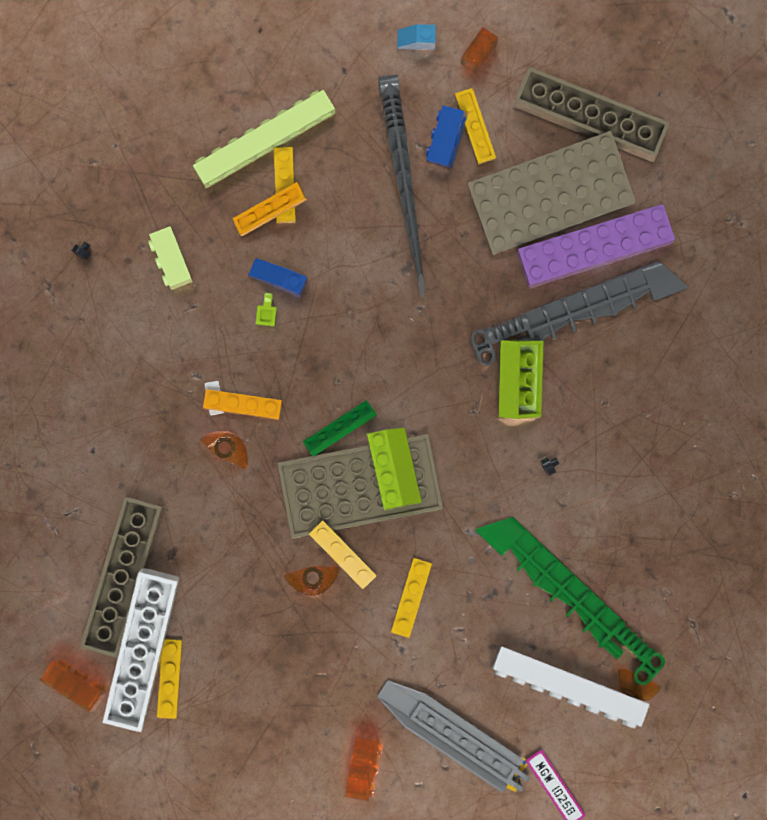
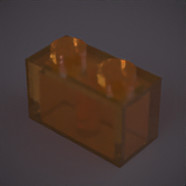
M482 27L461 57V64L476 74L497 45L498 37Z

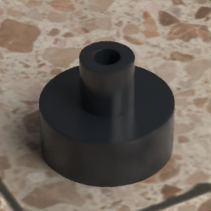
M84 241L81 247L75 244L71 251L83 260L88 261L91 254L87 250L91 245Z
M547 457L539 460L549 477L556 473L554 467L560 464L556 457L552 460H549Z

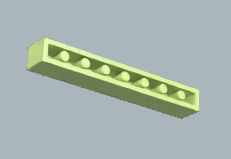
M324 90L320 92L315 91L309 95L308 99L304 101L299 100L294 103L291 109H284L277 113V117L272 120H264L260 127L247 130L241 138H234L228 142L227 146L214 149L208 157L197 159L195 161L196 164L193 165L194 170L204 187L208 188L272 151L274 148L279 147L334 115L335 108Z

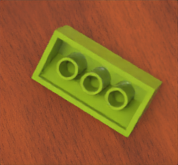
M501 340L499 417L511 419L541 417L543 340Z
M405 428L387 429L367 434L384 511L422 503Z

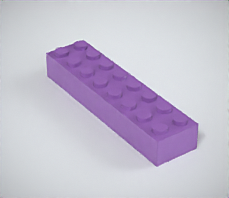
M661 204L520 248L517 251V256L527 287L530 289L671 245L675 241V237L664 205Z

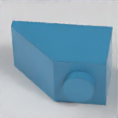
M416 24L399 29L397 49L435 50L436 25Z

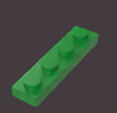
M365 400L302 442L313 457L377 416L368 401Z

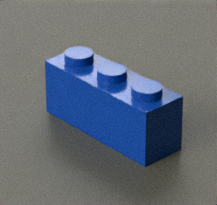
M444 105L442 110L438 111L436 118L438 123L431 134V139L433 140L431 146H428L426 151L428 162L452 169L468 116L465 111Z

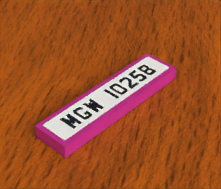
M539 750L525 760L564 820H581L586 816L542 750Z

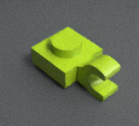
M265 293L263 306H257L256 325L275 327L277 307H272V293Z

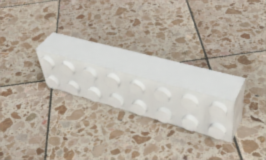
M142 568L139 571L103 723L138 732L142 731L149 709L180 577Z
M499 647L491 669L495 670L494 674L506 678L509 675L513 677V682L525 685V682L531 684V689L542 693L543 690L550 691L549 696L560 700L562 697L568 699L567 703L577 707L583 704L586 706L585 710L595 714L601 711L604 713L603 717L613 721H617L619 718L623 720V725L634 729L636 725L642 727L650 705L504 647Z

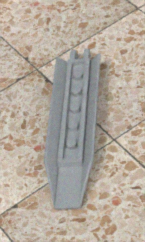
M389 680L377 697L405 728L500 792H504L507 784L522 792L524 789L522 785L511 780L515 773L523 780L529 781L530 777L518 770L524 759L427 694Z

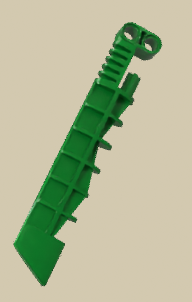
M514 517L476 529V532L501 556L510 549L521 564L516 570L519 571L523 567L533 582L534 587L537 586L552 595L549 600L550 602L557 598L572 607L565 616L568 618L575 610L586 626L582 632L585 633L588 629L600 649L603 647L617 660L624 651L610 639L613 637L640 663L632 674V680L635 684L639 686L648 684L664 667L665 658L663 655L657 653L652 647L648 648L646 646L647 642L643 643L641 641L642 638L636 636V632L632 633L630 631L631 627L627 628L625 622ZM652 657L659 659L660 664L657 668L651 665ZM639 671L645 672L647 676L644 682L639 681L637 677Z

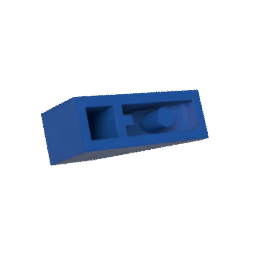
M258 258L255 259L248 274L252 278L298 298L301 297L308 282L306 276Z

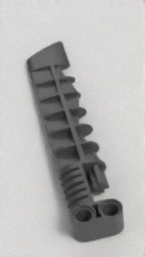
M397 74L379 76V92L382 99L386 130L418 289L421 298L425 296V283L399 80Z
M657 261L519 314V318L512 317L511 321L506 319V323L499 322L498 326L493 324V328L485 327L476 330L469 338L470 345L478 364L488 366L495 360L492 344L498 343L501 340L524 332L526 336L515 340H543L549 335L555 340V331L568 323L572 331L576 332L574 321L591 319L592 323L596 324L595 318L611 315L615 317L618 312L630 304L634 309L637 308L635 301L650 292L653 301L687 289V285L661 262ZM476 334L482 335L484 339L482 344H477L474 341ZM483 352L490 354L489 362H484L481 359Z

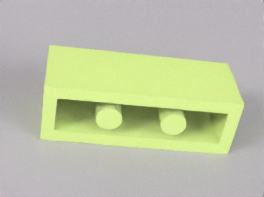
M171 226L149 234L151 240L148 243L152 252L156 251L158 257L155 258L158 268H163L165 275H162L165 286L169 285L171 290L193 282Z

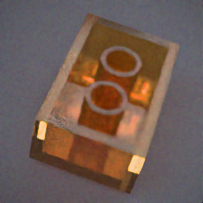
M65 659L52 660L40 681L88 712L95 711L107 693V690L104 689L105 685L98 680L91 681L88 679L89 675L80 669H72V664Z
M356 736L345 797L368 801L369 797H373L375 784H372V779L377 777L379 764L375 763L377 757L381 758L383 745L379 744L380 740Z

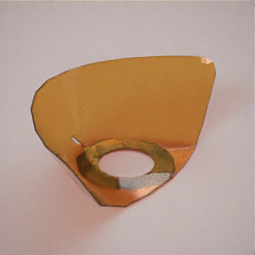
M216 431L200 439L219 458L246 469L248 464L246 447L243 440L235 433ZM221 442H228L231 449L228 453L223 454L219 451V444Z
M308 567L285 574L284 577L296 591L304 595L316 596L324 593L331 587L339 573V567ZM310 572H316L319 575V580L316 584H310L307 581V575Z
M626 669L618 670V686L624 695L637 700L647 701L661 690L660 686L652 681L646 685L639 686L632 680V671ZM637 674L639 681L644 682L646 680L645 677ZM625 690L633 693L635 696L628 694Z

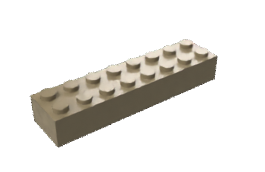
M531 67L527 70L513 106L590 138L612 131L618 149L654 162L670 122Z
M124 496L80 648L118 658L138 573L142 568L147 569L163 515V507Z

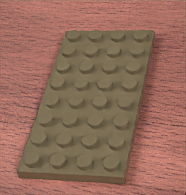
M612 131L467 183L492 255L636 203Z
M429 434L407 438L422 503L388 511L383 509L369 445L277 463L291 539L310 536L309 532L322 520L333 531L443 510Z

